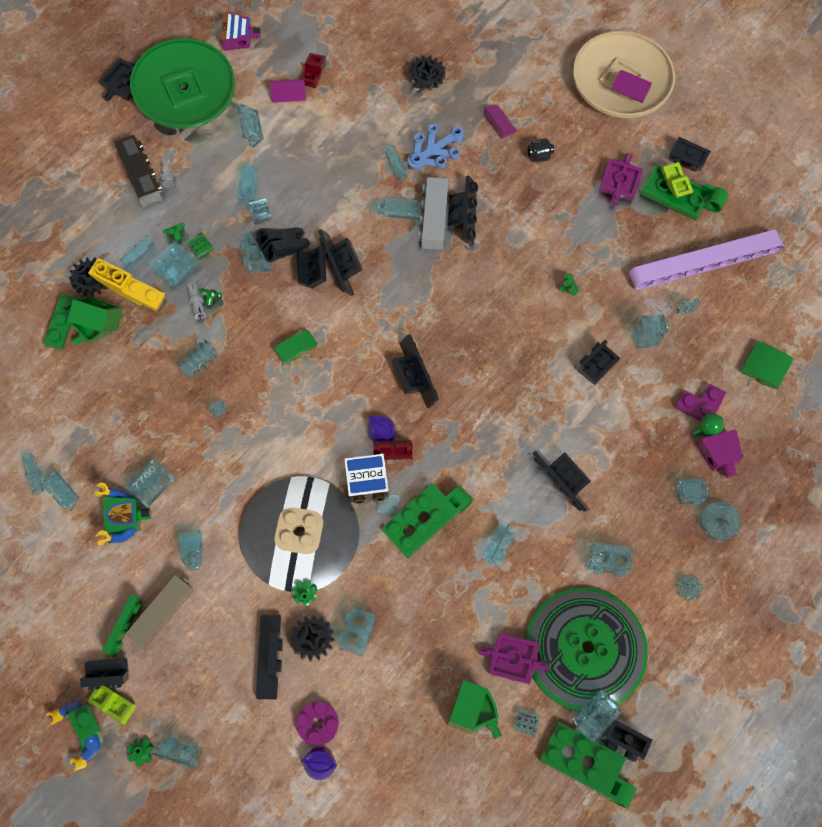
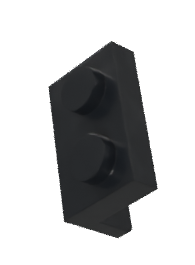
M679 137L669 157L672 158L671 161L674 163L686 164L688 169L697 172V170H702L711 151Z
M319 246L308 253L301 250L297 251L298 284L312 289L327 281L325 248Z
M606 340L601 344L598 342L592 348V353L589 356L586 354L579 362L581 365L578 372L594 385L620 360V357L607 347L608 341Z
M128 659L86 661L85 675L80 678V687H87L88 690L100 689L101 686L109 685V688L122 687V684L129 679Z

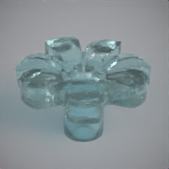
M689 575L683 576V581L679 580L676 584L677 587L681 588L677 591L680 596L685 595L684 599L686 601H691L692 596L694 599H698L700 597L698 591L703 590V585L697 584L699 581L697 577L694 576L690 579Z

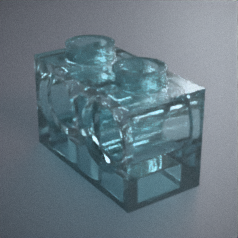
M257 231L243 233L244 240H241L242 251H246V256H243L244 267H248L250 274L271 271L270 262L265 260L258 244L251 245L257 243L255 239Z
M664 314L641 316L634 330L637 349L659 347L669 330L668 321H665Z
M593 542L589 547L588 570L599 575H603L606 572L613 573L615 577H625L632 570L633 547ZM597 555L602 556L605 562L599 563L595 557ZM616 558L622 559L624 566H619L616 563Z
M353 607L352 612L348 611L344 623L347 624L345 631L341 630L337 642L340 643L339 648L363 657L377 615ZM357 617H363L366 622L362 626H357L354 624V620ZM349 637H357L358 643L355 646L348 645L347 639Z
M601 689L578 713L573 721L577 729L594 742L621 714L622 710L617 702Z

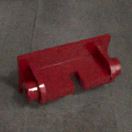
M412 440L373 441L374 455L384 454V460L413 459Z

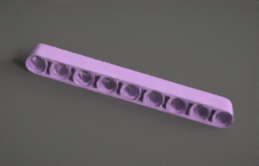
M771 230L637 266L629 271V275L635 289L640 290L773 254L783 249L784 245L777 230Z

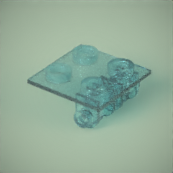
M175 241L148 265L174 288L197 268L200 263L195 259V255L191 251L188 253Z
M170 737L163 738L150 751L151 755L158 756L161 760L171 761V763L178 762V765L182 764V766L191 769L198 767L200 761L198 758L203 753V749H199L194 744L179 743L176 739Z

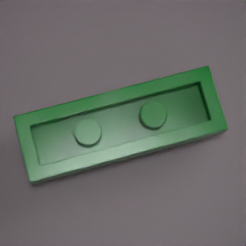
M60 295L43 342L45 347L64 349L72 326L68 322L72 299L79 297Z
M130 594L102 650L106 655L114 658L115 654L121 651L125 633L133 625L132 621L135 615L137 616L142 609V600L139 597Z

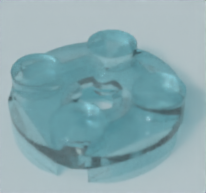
M725 502L711 503L700 515V527L708 534L707 536L710 539L719 542L727 541L733 538L740 530L741 519L739 511L736 507ZM721 517L725 523L719 526V522H716L715 519Z

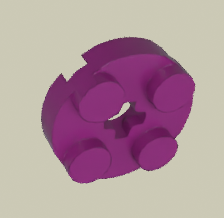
M313 702L306 705L297 717L298 734L306 743L322 746L334 739L339 728V719L336 711L324 702ZM315 718L318 720L323 719L324 721L321 724L322 728L320 730L317 727H312Z

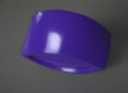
M386 416L368 417V435L373 441H391L395 438L396 427L390 418Z
M324 747L311 749L302 759L305 772L315 780L327 779L337 768L334 755Z

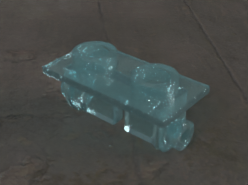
M246 163L241 168L236 199L254 201L259 170L254 169L251 163Z
M53 470L50 477L44 476L41 478V486L49 494L55 493L52 497L59 504V507L72 511L79 497L56 470Z
M500 524V526L496 527L491 539L497 543L489 542L483 553V559L487 562L492 560L496 567H499L500 563L505 559L506 550L515 538V532L510 524L508 526Z

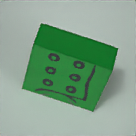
M203 233L188 242L189 247L198 258L213 250L212 244Z

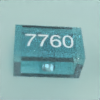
M152 459L125 489L137 501L148 508L175 478L165 467Z

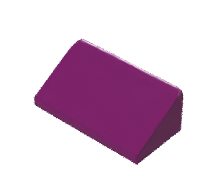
M620 70L611 90L643 103L652 83L624 70Z
M303 79L270 82L273 103L306 100L305 82Z
M498 105L484 107L483 114L501 139L516 132V129Z

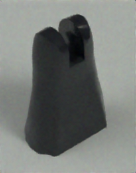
M260 228L256 232V242L265 260L270 263L310 246L308 238L299 239L305 234L303 228Z

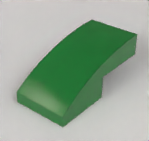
M306 330L280 343L274 348V351L283 364L298 359L302 353L315 349L318 343L310 331Z

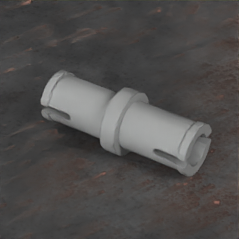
M193 282L194 287L192 288L191 283L186 285V289L189 295V305L192 306L194 317L199 320V315L201 319L206 317L203 307L204 300L200 296L198 284Z

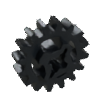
M423 55L421 60L417 57L416 62L412 61L411 67H409V79H412L411 84H416V88L423 87L424 91L426 88H429L431 91L433 86L438 88V84H443V79H445V67H442L443 62H437L438 58L431 59L430 55L428 58H425Z
M86 257L85 262L80 259L79 265H73L75 270L69 271L72 275L69 277L73 289H76L78 294L82 292L84 296H87L88 293L94 296V292L101 294L100 289H107L106 286L88 273L96 262V257L92 261Z
M315 615L312 616V620H308L307 616H305V622L297 621L298 628L292 627L295 635H290V639L294 640L290 645L291 648L297 647L294 651L296 655L302 653V660L308 656L309 662H312L313 657L320 661L321 654L327 657L326 650L333 649L329 643L335 642V638L330 637V635L334 634L333 629L328 630L330 623L323 624L324 619L322 617L319 621H316ZM312 625L319 626L323 630L318 631ZM305 628L304 635L299 637L300 632ZM309 631H311L314 637H316L315 647L313 646V643H311V641L308 640L310 639ZM326 639L324 646L319 649L321 641ZM307 646L312 649V652L305 651L301 647Z

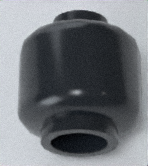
M547 138L532 140L527 148L529 159H532L533 162L550 160L551 154H554V145L550 144Z

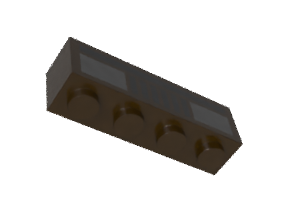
M134 135L115 141L116 149L141 206L145 207L161 201L160 193L163 191L160 183H155L154 181L157 177L153 168L149 169L148 167L150 161L147 154H142L144 148L141 141H137Z

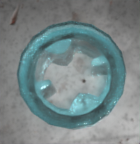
M223 400L216 401L208 407V410L212 412L213 418L220 417L228 411L227 406H224Z

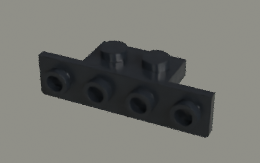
M468 175L466 176L465 192L449 195L448 227L450 229L463 227V239L470 246H473L474 239L476 238L475 223L477 222L476 207L478 205L476 195L478 185Z
M322 229L319 230V241L327 251L325 255L333 265L332 271L338 277L339 288L343 293L346 292L351 296L354 295L348 279L362 271L363 268L350 239L346 238L333 245L330 235Z
M411 334L406 335L400 343L405 357L394 358L391 361L404 394L421 392L427 408H431L439 399L437 391L432 384Z
M535 450L533 452L535 462L540 467L544 466L548 472L546 474L553 482L557 481L561 485L559 489L565 496L569 495L574 500L572 504L577 510L588 512L590 508L578 496V493L592 482L566 452L550 464L540 451Z
M281 615L260 616L256 699L277 700L278 672H282V659H279V652L283 651V638H280Z

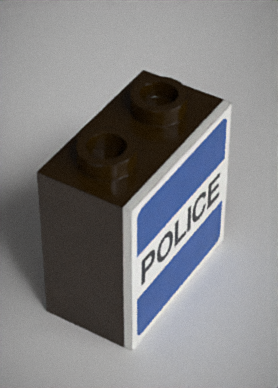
M384 454L344 459L350 503L362 504L366 500L383 501L385 498H389Z

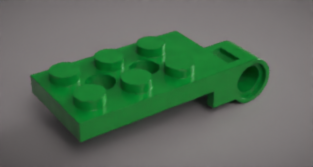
M657 164L640 192L641 195L695 221L702 208L715 213L721 212L729 197V193L723 188L714 187L707 183L702 186L689 180L693 193L675 198L669 187L668 189L660 187V184L667 185L661 171L662 166Z
M431 483L381 530L409 559L448 522L454 520L461 512L468 508L474 499L461 485L457 486L445 497ZM423 512L428 513L430 516L429 520L425 523L418 520L419 515ZM406 526H413L415 532L411 536H406L404 528Z
M558 722L540 762L598 792L599 795L625 809L629 808L637 790L635 786L618 778L627 757ZM565 746H571L575 750L573 757L567 758L563 755L562 750ZM585 756L592 757L594 766L591 768L584 767L582 759Z

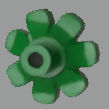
M185 223L164 229L163 233L165 235L173 234L175 241L182 239L179 231L185 227Z
M570 273L565 274L564 284L559 286L561 292L569 290L573 296L577 295L579 287L576 285L573 275Z
M199 288V292L206 296L205 304L212 305L213 298L222 297V293L216 292L217 290Z
M301 580L297 581V588H292V595H296L294 601L299 603L302 600L304 606L309 605V600L315 601L317 598L315 594L317 586H311L312 582L310 580H305L304 584Z
M139 738L133 740L134 746L129 745L127 748V752L131 753L127 757L128 761H135V765L138 767L143 765V761L150 763L152 757L149 754L155 752L154 747H148L151 741L144 739L141 742Z

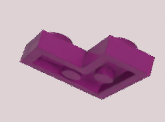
M711 384L707 386L702 398L684 390L675 408L701 421L702 417L706 414H716L726 392Z

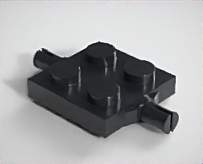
M141 56L134 63L120 58L103 76L99 83L102 87L109 90L103 96L105 101L109 102L114 95L126 101L132 98L130 77L134 65Z

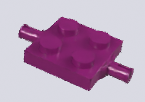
M629 153L625 154L624 161L609 159L599 191L612 195L609 202L610 205L616 206L619 198L630 201L634 199L643 169L630 163L633 157L631 153L630 156Z
M499 633L497 643L493 649L481 646L479 655L491 657L490 675L530 685L532 675L536 669L548 672V667L550 666V663L538 661L539 643Z

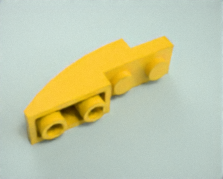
M97 258L88 272L90 276L122 297L154 311L158 310L166 297L165 293L132 278L130 273L100 258Z

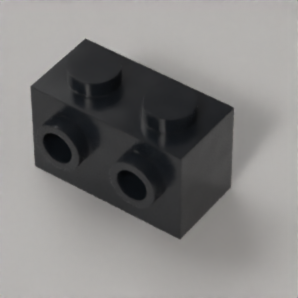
M613 719L608 722L600 741L605 743L604 746L615 752L619 750L625 753L626 759L636 762V760L641 761L645 759L653 739Z

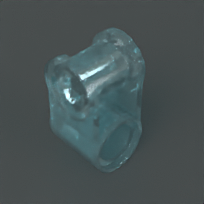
M202 531L180 532L181 561L187 569L197 570L202 565Z

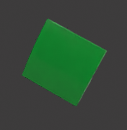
M757 341L742 368V374L759 379L762 385L779 389L794 359L777 348Z

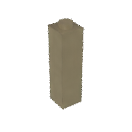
M174 575L125 634L143 649H146L193 593V589L190 587L192 583L184 576L179 578Z

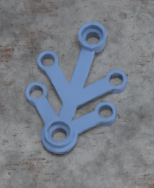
M430 124L427 131L429 134L427 150L421 153V145L424 143L425 137L422 133H416L414 135L415 149L414 153L408 157V165L414 170H419L424 165L434 166L439 169L445 168V157L456 160L460 156V150L457 147H453L450 150L442 148L451 142H461L464 137V131L460 127H454L448 136L435 144L438 126ZM430 156H440L436 160L428 159Z

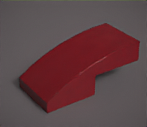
M309 53L305 62V69L300 80H304L305 86L317 87L325 65L326 56Z

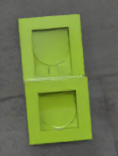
M679 162L662 167V174L675 198L693 193L688 176H684Z
M101 686L100 689L94 690L87 700L123 725L126 724L137 707L106 686Z

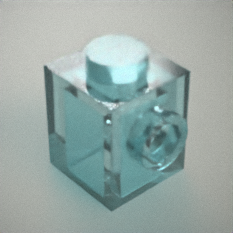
M704 478L681 480L676 486L680 504L701 505L709 495L708 484H705Z

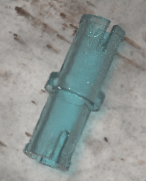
M389 145L390 150L386 147L384 151L390 160V167L394 169L398 180H404L403 175L407 178L408 173L403 166V159L399 157L395 146Z
M146 235L135 246L132 245L130 247L131 250L119 260L128 268L135 260L142 258L143 253L154 245V242Z
M34 454L24 455L22 457L26 471L24 475L29 481L32 494L42 493L44 487L40 478L41 470L37 468Z

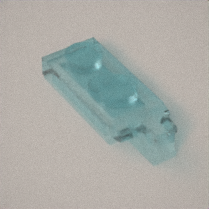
M386 198V200L381 202L372 201L371 212L385 217L420 220L422 201Z

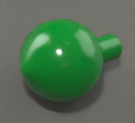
M715 413L706 414L700 421V427L693 430V434L696 437L703 433L707 436L720 434L724 428V419Z

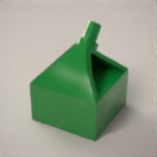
M90 296L72 299L68 322L79 333L77 337L72 339L73 344L78 345L82 342L99 340L119 328L123 307Z
M463 680L447 725L469 734L486 727L487 730L490 729L494 740L502 736L497 726L499 725L497 721L499 717L497 707L490 691L487 688Z

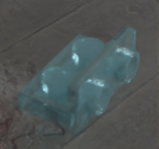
M241 104L237 110L242 135L244 138L249 139L250 147L254 148L264 140L258 110Z

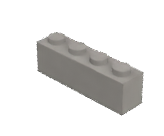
M427 177V184H423L422 195H426V199H422L421 210H424V215L420 216V226H423V231L419 230L418 241L422 242V249L443 250L449 179Z

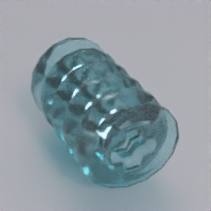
M205 339L204 343H198L199 348H193V353H187L188 358L183 357L181 359L182 363H176L178 369L187 378L191 376L196 379L195 371L202 373L201 366L208 368L206 361L213 363L212 356L219 358L215 348Z

